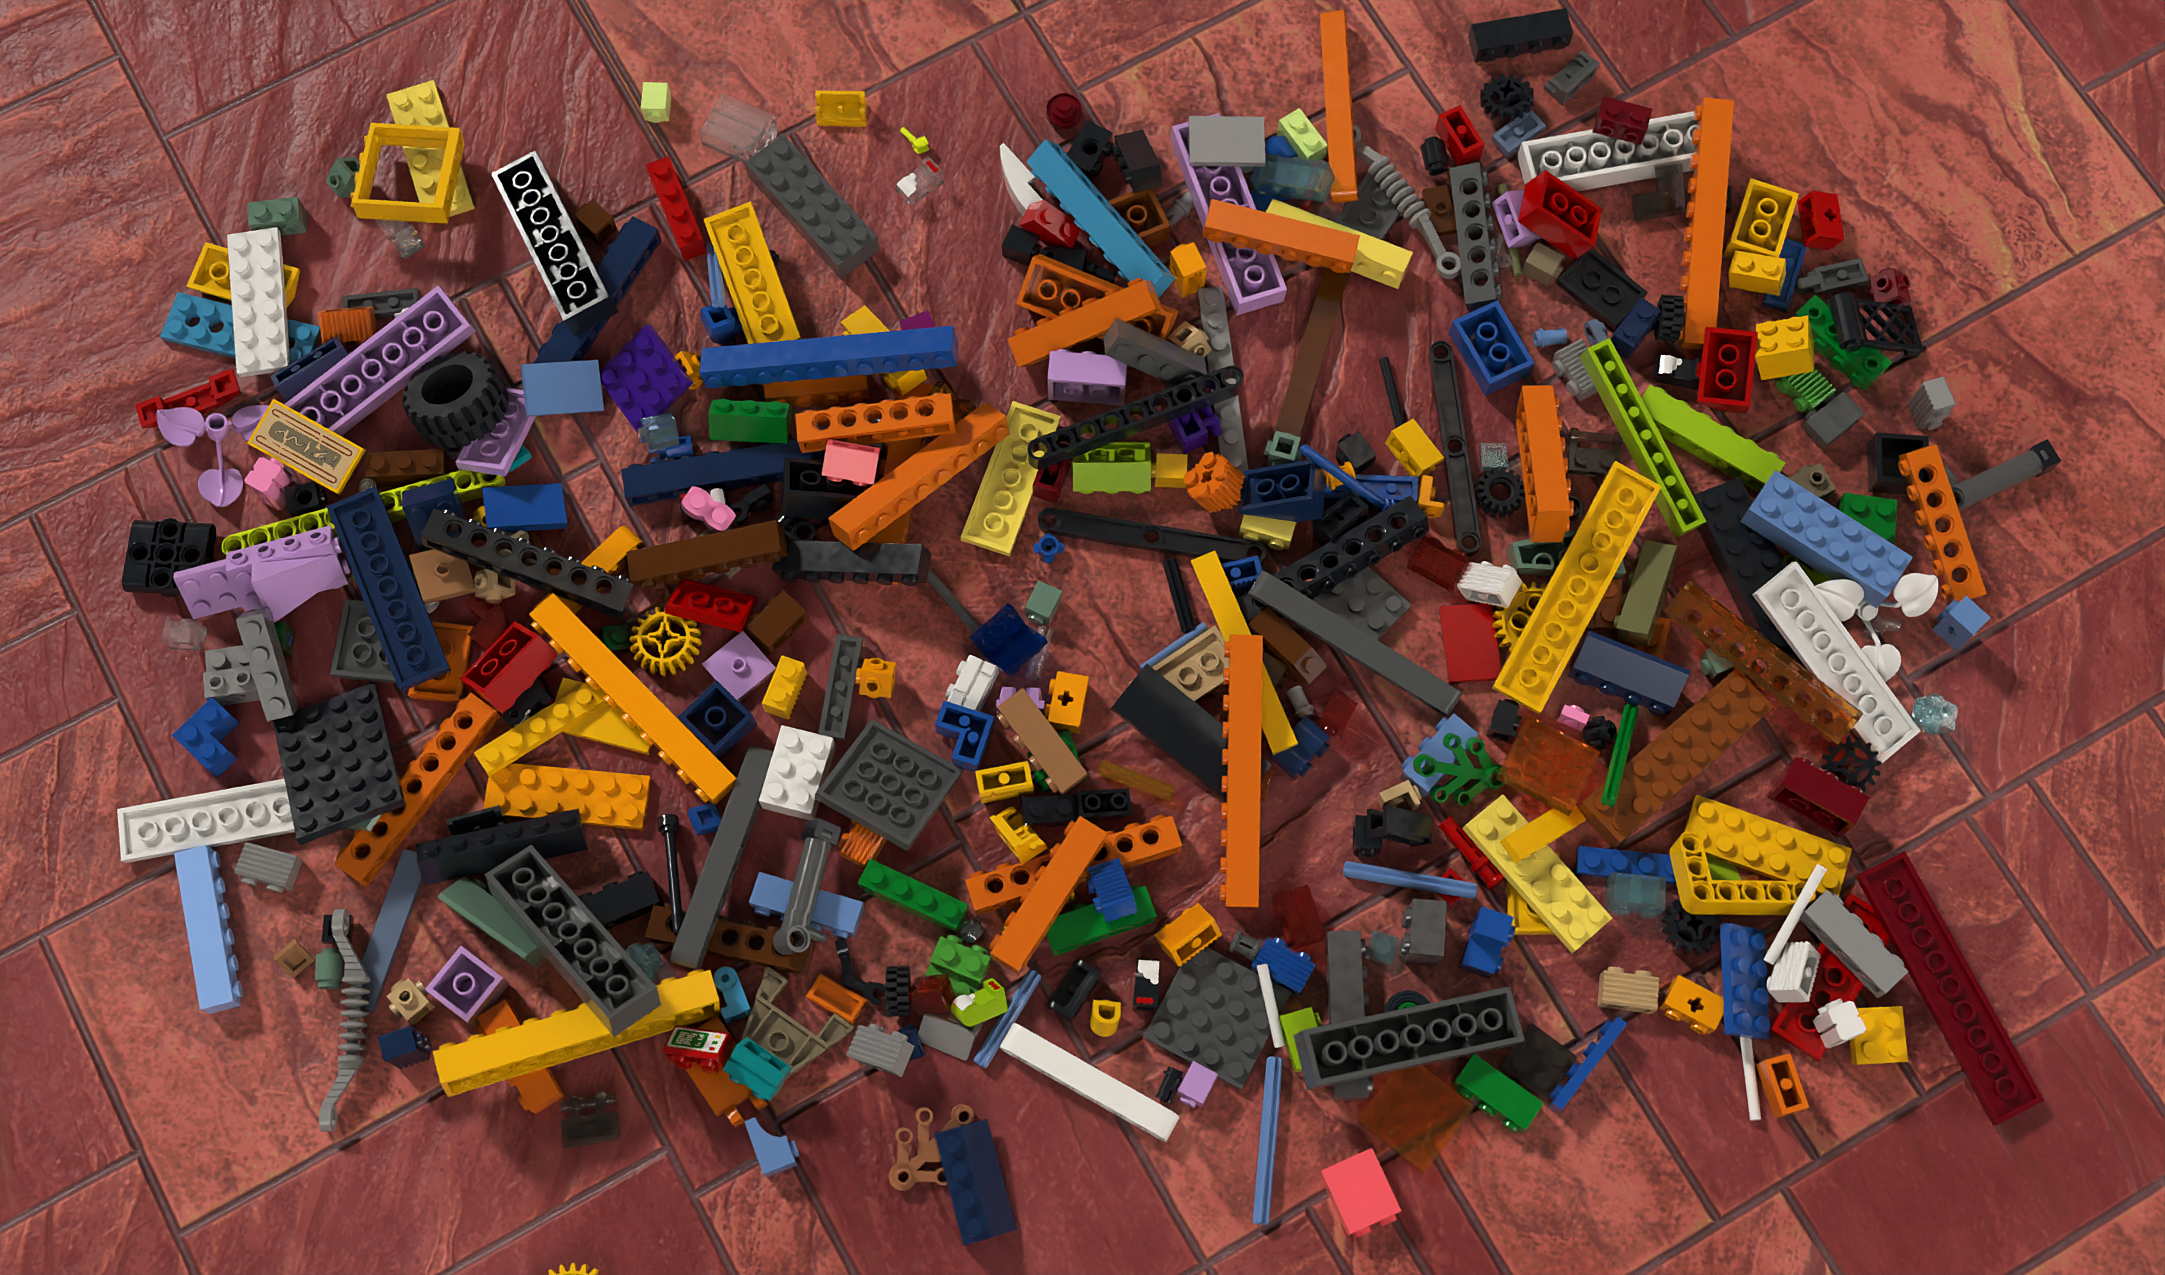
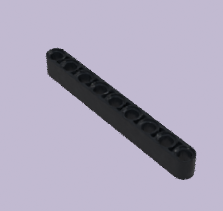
M1227 366L1038 437L1028 444L1029 464L1035 469H1045L1235 397L1242 391L1243 371L1237 366ZM1232 378L1237 380V383L1229 384L1226 380ZM1209 387L1214 391L1212 393H1205L1202 389ZM1185 396L1188 397L1190 401L1181 402L1178 400V398ZM1161 405L1164 406L1166 410L1157 411L1154 409V407ZM1137 414L1142 419L1136 421L1132 420L1130 416ZM1113 423L1118 428L1111 430L1106 428V425ZM1089 432L1094 437L1086 439L1082 437V434ZM1064 441L1070 445L1067 448H1061L1058 446V443ZM1036 451H1043L1046 453L1042 457H1036L1033 455V453Z

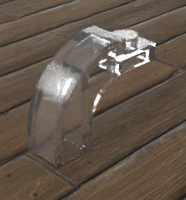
M373 219L402 260L409 258L425 247L412 224L409 225L407 221Z

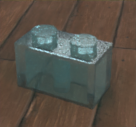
M1611 872L1606 878L1605 910H1611L1614 915L1626 916L1629 915V912L1640 913V917L1656 918L1657 915H1660L1665 910L1666 877Z

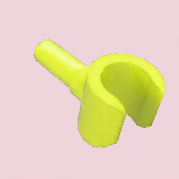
M905 127L900 129V132L910 140L917 154L929 150L927 146L928 141L925 136L916 139Z

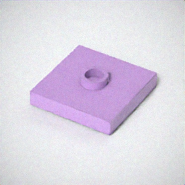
M744 631L702 663L703 667L715 681L717 680L739 702L772 676L776 670V667Z

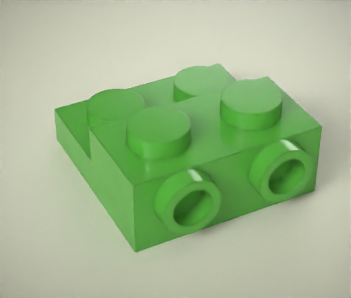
M948 934L947 938L940 936L919 989L949 1003H953L961 995L969 996L979 991L992 961L991 957L987 956L988 950L977 945H973L972 949L963 946L962 939Z

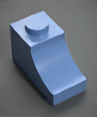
M755 1117L744 1121L764 1176L769 1177L798 1165L796 1157H799L800 1153L795 1140L789 1141L786 1135L775 1137L763 1130Z

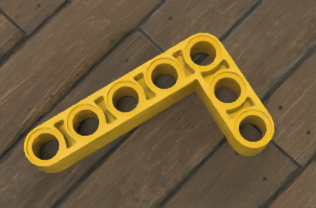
M1690 831L1681 834L1669 850L1682 907L1690 914L1789 915L1807 883L1804 881L1712 880L1702 839L1696 833ZM1816 892L1812 895L1806 908L1815 900Z

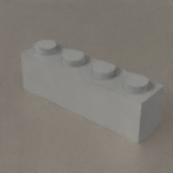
M1827 890L1803 911L1800 920L1879 998L1886 994L1908 971L1904 968L1903 961L1897 955L1891 954L1884 947L1883 941L1877 935L1871 934L1863 926V921L1843 906L1844 903L1841 898Z

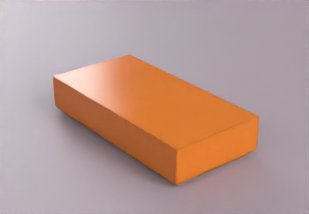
M821 973L806 995L807 999L831 1013L837 1014L852 1025L855 1024L868 1002L863 997Z

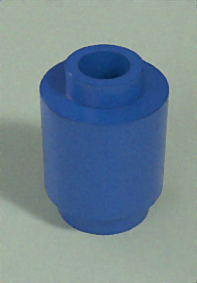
M1275 135L1266 142L1265 153L1278 170L1282 172L1287 170L1289 172L1299 164L1298 154L1285 136Z

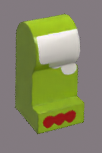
M993 978L983 982V989L969 996L961 995L953 1001L951 1005L952 1014L965 1026H974L1008 1012L1005 990Z

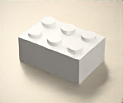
M781 725L759 798L762 809L806 820L815 819L820 801L815 799V793L828 776L836 749L834 739Z

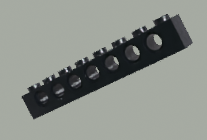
M1410 495L1272 576L1313 600L1320 594L1331 591L1344 580L1355 577L1368 566L1377 564L1385 556L1398 552L1409 542L1422 538L1430 531L1427 516ZM1250 589L1235 597L1247 626L1263 609L1260 607L1264 605L1248 594ZM1273 611V612H1274L1277 616H1279L1280 618H1284L1283 616H1281V615L1278 614L1277 612ZM1248 626V628H1249V630H1250V633H1251V635H1252L1254 632H1253V630Z
M433 509L421 535L422 543L426 547L548 593H554L556 596L620 620L623 619L634 594V584L624 576L617 575L615 577L609 575L600 567H588L581 564V561L574 557L567 556L564 558L556 555L557 553L550 548L535 547L526 539L511 538L500 529L492 528L490 530L482 527V524L476 520L467 519L466 521L446 509L442 511ZM454 530L461 532V534L455 538L448 536V534ZM477 540H484L486 542L482 547L473 545ZM508 549L511 551V554L503 557L498 555V552ZM534 559L536 563L532 566H526L523 564V561ZM552 568H558L561 570V573L550 575L548 571ZM577 577H582L586 580L582 585H576L572 581ZM600 587L611 589L608 594H600L597 590Z

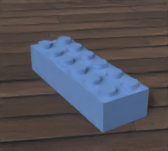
M1776 470L1740 521L1831 580L1847 579L1855 581L1864 590L1863 600L1875 608L1888 597L1913 558L1908 553Z

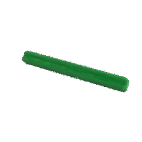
M1630 703L1624 706L1601 798V803L1604 806L1613 807L1617 801L1639 710L1636 705H1631Z

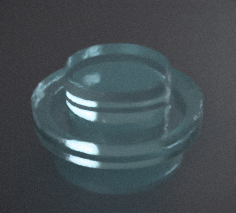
M969 919L959 930L961 932L959 938L963 941L966 940L969 944L973 943L985 929L981 925L982 922L979 919L974 921Z

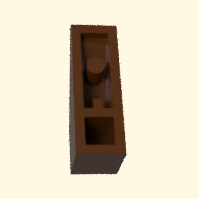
M1265 606L1248 623V626L1256 635H1263L1264 645L1275 658L1288 665L1287 672L1296 682L1310 684L1327 667V664L1316 651L1269 607Z

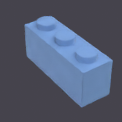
M1453 714L1449 719L1444 717L1435 727L1437 733L1432 739L1427 736L1418 746L1420 752L1416 757L1420 754H1427L1435 758L1436 761L1455 764L1457 760L1454 754L1443 745L1445 735L1453 733L1459 736L1462 741L1461 745L1466 752V742L1471 737L1477 738L1479 733L1456 714ZM1454 738L1450 741V746L1454 744ZM1410 755L1400 767L1403 769L1400 779L1403 781L1409 780L1411 786L1415 785L1420 795L1425 798L1430 793L1431 788L1437 785L1445 774L1435 772L1431 777H1423L1417 774L1413 768L1415 758ZM1425 760L1422 762L1421 768L1425 765Z

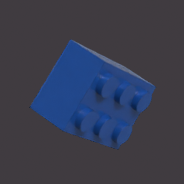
M1498 300L1452 321L1449 335L1485 396L1530 376L1535 363Z

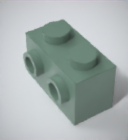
M298 197L247 203L248 225L252 231L277 227L280 230L281 236L307 233V212Z

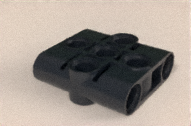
M166 518L162 521L134 520L131 525L122 575L123 590L134 593L161 594L168 598L181 595L174 581V573L212 563L217 535L215 525L213 523L179 522L174 518ZM174 530H178L174 536L170 537ZM148 553L143 560H140L143 554ZM174 554L171 560L165 561L169 555ZM200 555L197 561L191 563L195 556ZM169 579L166 585L161 586L164 580Z

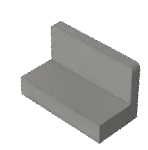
M933 1000L923 1016L918 1037L921 1043L966 1061L983 1022L970 1027L965 1026L952 1014L950 1007Z

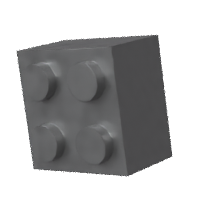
M1413 899L1410 905L1405 907V912H1402L1401 928H1406V933H1404V938L1400 942V955H1404V963L1437 966L1444 957L1446 901Z

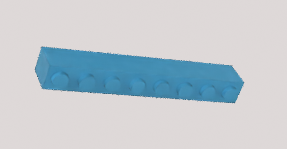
M1045 139L1026 161L1032 168L1031 173L1033 176L1047 185L1045 187L1046 191L1061 201L1060 207L1075 217L1074 223L1081 230L1088 232L1090 235L1089 240L1096 247H1101L1105 252L1103 255L1105 259L1120 269L1118 273L1124 280L1130 282L1137 278H1142L1143 281H1152L1159 298L1176 278L1058 144Z

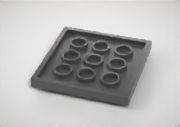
M871 719L816 791L815 799L908 851L958 782L963 770Z
M1204 947V950H1200L1199 953L1195 954V957L1192 956L1190 960H1187L1186 963L1180 966L1143 1039L1190 1064L1194 1061L1218 1074V1079L1242 1090L1271 1033L1259 975L1208 947ZM1272 982L1277 1010L1280 1016L1291 991Z

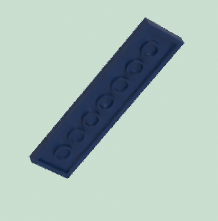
M374 486L327 506L398 689L402 692L451 671L379 489Z

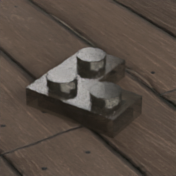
M1681 163L1656 166L1657 192L1632 195L1635 221L1686 214L1683 167Z

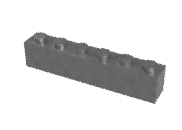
M1327 931L1325 935L1329 1024L1365 1017L1364 1010L1369 1008L1368 993H1363V982H1367V966H1362V955H1366V941L1361 939L1360 931ZM1372 1077L1332 1085V1101L1366 1100L1369 1097L1368 1093H1373Z

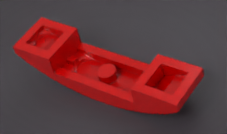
M229 369L208 377L209 383L166 399L157 396L135 404L141 427L143 429L158 427L157 410L187 407L197 410L202 415L232 400L241 393L234 370Z

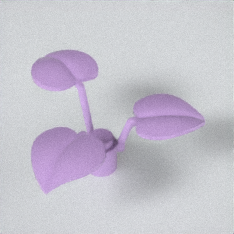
M269 405L244 407L233 415L232 422L227 421V418L220 413L209 415L206 422H204L201 413L187 407L157 410L158 427L169 443L179 447H187L194 443L196 436L202 437L206 431L209 438L216 441L219 470H207L198 480L200 494L205 500L216 507L223 508L231 505L239 498L243 490V478L240 472L236 469L224 470L221 441L228 437L230 429L236 434L241 432L243 439L248 442Z

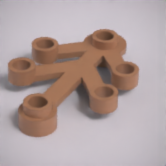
M965 1104L956 1105L951 1111V1120L939 1132L972 1123L974 1120L973 1110ZM926 1107L919 1108L915 1113V1118L918 1122L917 1154L910 1161L908 1144L913 1139L911 1130L901 1127L895 1133V1139L898 1142L897 1163L891 1167L888 1178L890 1184L900 1191L910 1189L915 1182H936L939 1185H946L945 1181L941 1182L937 1178L939 1172L942 1171V1167L936 1169V1171L918 1170L925 1162H940L934 1137L929 1141V1123L933 1119V1113ZM922 1111L929 1113V1118L926 1121H921L919 1118V1114ZM961 1111L968 1113L966 1121L959 1120L958 1116ZM907 1131L909 1133L906 1141H900V1132ZM906 1171L908 1174L907 1180L899 1181L898 1174Z

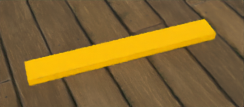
M1216 551L1191 560V564L1224 641H1229L1230 635H1251ZM1262 661L1261 727L1274 755L1298 745V742Z

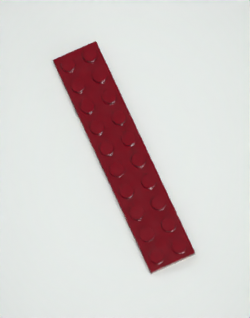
M1901 852L1855 875L1992 1125H1998L2044 1101L1906 852Z

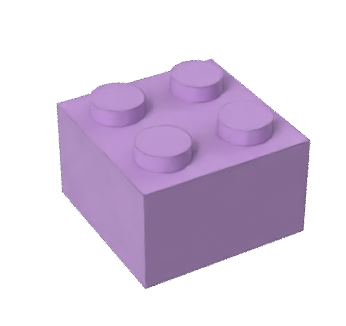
M460 946L425 990L475 1028L479 1023L477 1016L490 1009L510 983L464 947Z

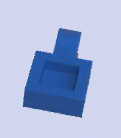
M691 435L665 440L664 444L649 445L648 453L657 452L659 454L658 457L651 458V464L657 460H665L666 457L678 460L682 456L694 454Z

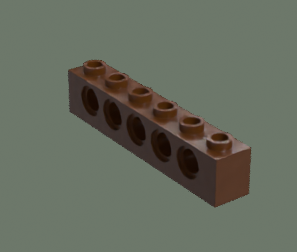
M662 903V907L653 905L645 934L649 942L674 947L677 936L672 932L671 904ZM682 911L684 920L686 912ZM719 916L706 955L765 968L768 966L774 970L808 976L815 949L813 940H810L809 947L803 952L780 956L777 954L773 944V937L780 928L768 926L767 930L757 928V924L742 920L741 924L730 922L731 918ZM732 932L738 934V939L735 943H725L727 934ZM790 935V942L793 945L794 940L793 937ZM755 939H764V946L761 949H751V943Z

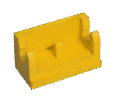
M816 90L815 99L817 107H815L817 126L866 127L867 101L865 91Z
M1414 419L1392 430L1385 442L1408 474L1418 477V481L1423 475L1434 471L1437 468L1435 465L1444 459Z
M1009 807L998 815H992L989 818L998 835L1023 865L1046 850L1047 847L1030 826H1023L1021 814L1014 816L1011 820H1007L1010 815L1017 811L1014 807Z

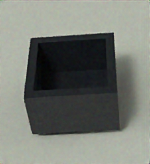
M1876 432L1867 444L1868 492L1908 495L1906 488L1909 485L1906 476H1902L1898 467L1899 455L1929 446V436ZM1921 469L1919 471V479L1924 483L1928 479V473L1926 470Z

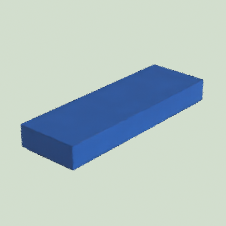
M1785 238L1779 258L1786 259V276L1780 296L1765 294L1762 306L1784 313L1787 312L1807 249L1803 243Z

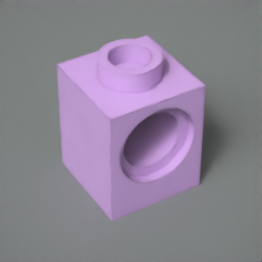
M1193 1061L1177 1091V1095L1181 1096L1180 1101L1192 1108H1195L1196 1105L1202 1107L1218 1074Z

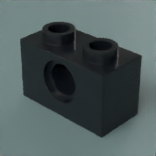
M1086 120L1067 153L1090 181H1092L1094 176L1098 177L1104 165L1102 162L1106 156L1110 157L1112 154V146H1115V143H1113V132ZM1093 151L1095 154L1088 155L1086 152Z

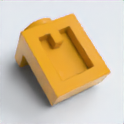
M1423 475L1419 483L1417 504L1427 518L1441 517L1445 504L1434 501L1436 486H1432L1433 477Z

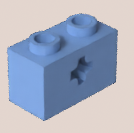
M1965 596L1960 602L1954 599L1935 618L1939 623L1932 630L1957 651L1991 617L1969 597Z

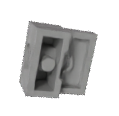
M243 645L205 651L206 672L203 673L204 698L207 701L212 697L220 705L224 706L260 700Z

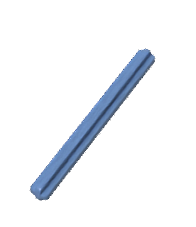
M1268 1057L1266 1062L1253 1223L1257 1225H1268L1270 1220L1283 1059L1279 1057Z

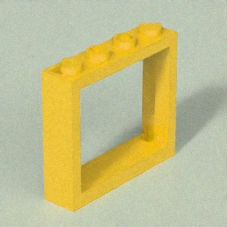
M370 123L367 136L364 135L365 149L364 152L360 153L359 157L360 170L355 174V191L350 194L352 199L351 207L354 208L357 218L448 224L465 145L461 129ZM382 145L445 149L434 203L369 200Z

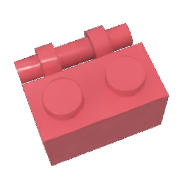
M828 439L822 475L827 476L828 480L841 482L842 479L852 480L853 484L858 486L874 484L880 448Z

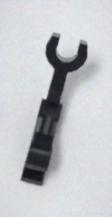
M846 939L835 941L838 957L842 965L844 984L862 992L874 1005H881L882 1001L874 998V992L878 989L886 992L885 985L871 981L867 983L854 976Z

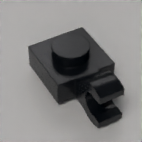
M763 484L745 495L743 501L732 504L730 508L734 513L737 511L742 512V515L735 519L738 525H742L748 520L749 512L753 514L756 511H763L774 500L767 485Z

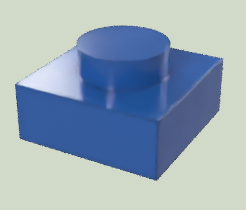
M712 803L689 808L687 813L697 836L717 832L721 817L716 806Z

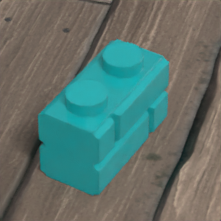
M746 1037L736 1045L723 1071L729 1074V1078L733 1082L744 1084L752 1089L753 1095L757 1098L770 1101L781 1090L792 1067Z

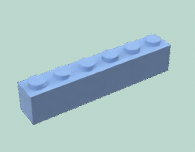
M208 845L176 852L174 856L200 1010L212 1014L242 1006L240 997H243V987L241 982L237 981L236 971L239 970V963L236 955H233L231 945L234 944V935L232 930L228 929L227 919L230 918V911L227 903H224L222 893H225L226 888L223 878L219 876L218 867H221L219 853Z

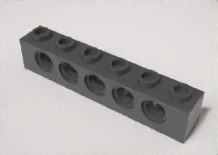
M1479 162L1450 168L1465 305L1469 313L1498 300L1499 302V299H1503L1501 284H1497L1496 276H1500L1498 261H1494L1493 256L1494 253H1497L1496 240L1491 238V231L1495 230L1492 215H1488V208H1492L1490 193H1486L1485 186L1489 185L1487 170L1483 171ZM1477 190L1474 194L1467 195L1469 191ZM1479 212L1476 217H1470L1472 213ZM1482 235L1480 239L1472 240L1474 236ZM1480 257L1485 258L1480 263H1474ZM1488 280L1485 285L1477 286L1480 281Z

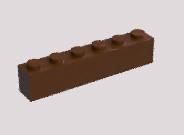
M777 520L626 552L630 581L640 587V589H651L656 587V584L663 582L665 584L679 583L681 578L686 577L699 579L705 577V573L710 572L717 574L727 573L730 571V568L738 566L740 568H751L755 566V563L765 561V563H775L780 561L781 557L788 556L784 526Z

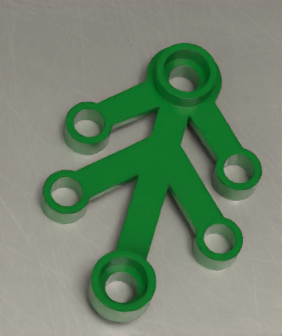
M1453 733L1445 735L1443 745L1452 751L1459 765L1436 761L1435 758L1427 754H1420L1414 759V771L1423 777H1431L1435 772L1455 776L1443 786L1435 785L1431 788L1430 797L1433 800L1443 803L1454 792V802L1460 806H1467L1475 796L1486 788L1494 790L1505 784L1507 779L1505 769L1500 764L1491 762L1484 749L1485 744L1481 739L1476 737L1469 738L1466 742V749L1476 755L1482 769L1473 767L1461 745V738ZM1454 738L1455 742L1450 746V741ZM1477 742L1478 746L1473 750V745ZM1425 760V765L1421 768V764ZM1471 778L1479 779L1467 790L1458 789ZM1442 790L1441 796L1437 798V793ZM1465 794V798L1460 801L1461 795Z

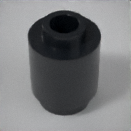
M1436 136L1425 139L1424 143L1420 146L1425 170L1431 176L1446 173L1448 171L1449 159L1445 141Z

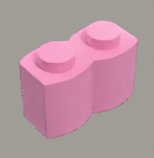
M692 486L681 501V507L688 516L703 521L706 527L714 533L729 530L735 521L736 515L730 507L721 502L714 501L709 493L699 487Z

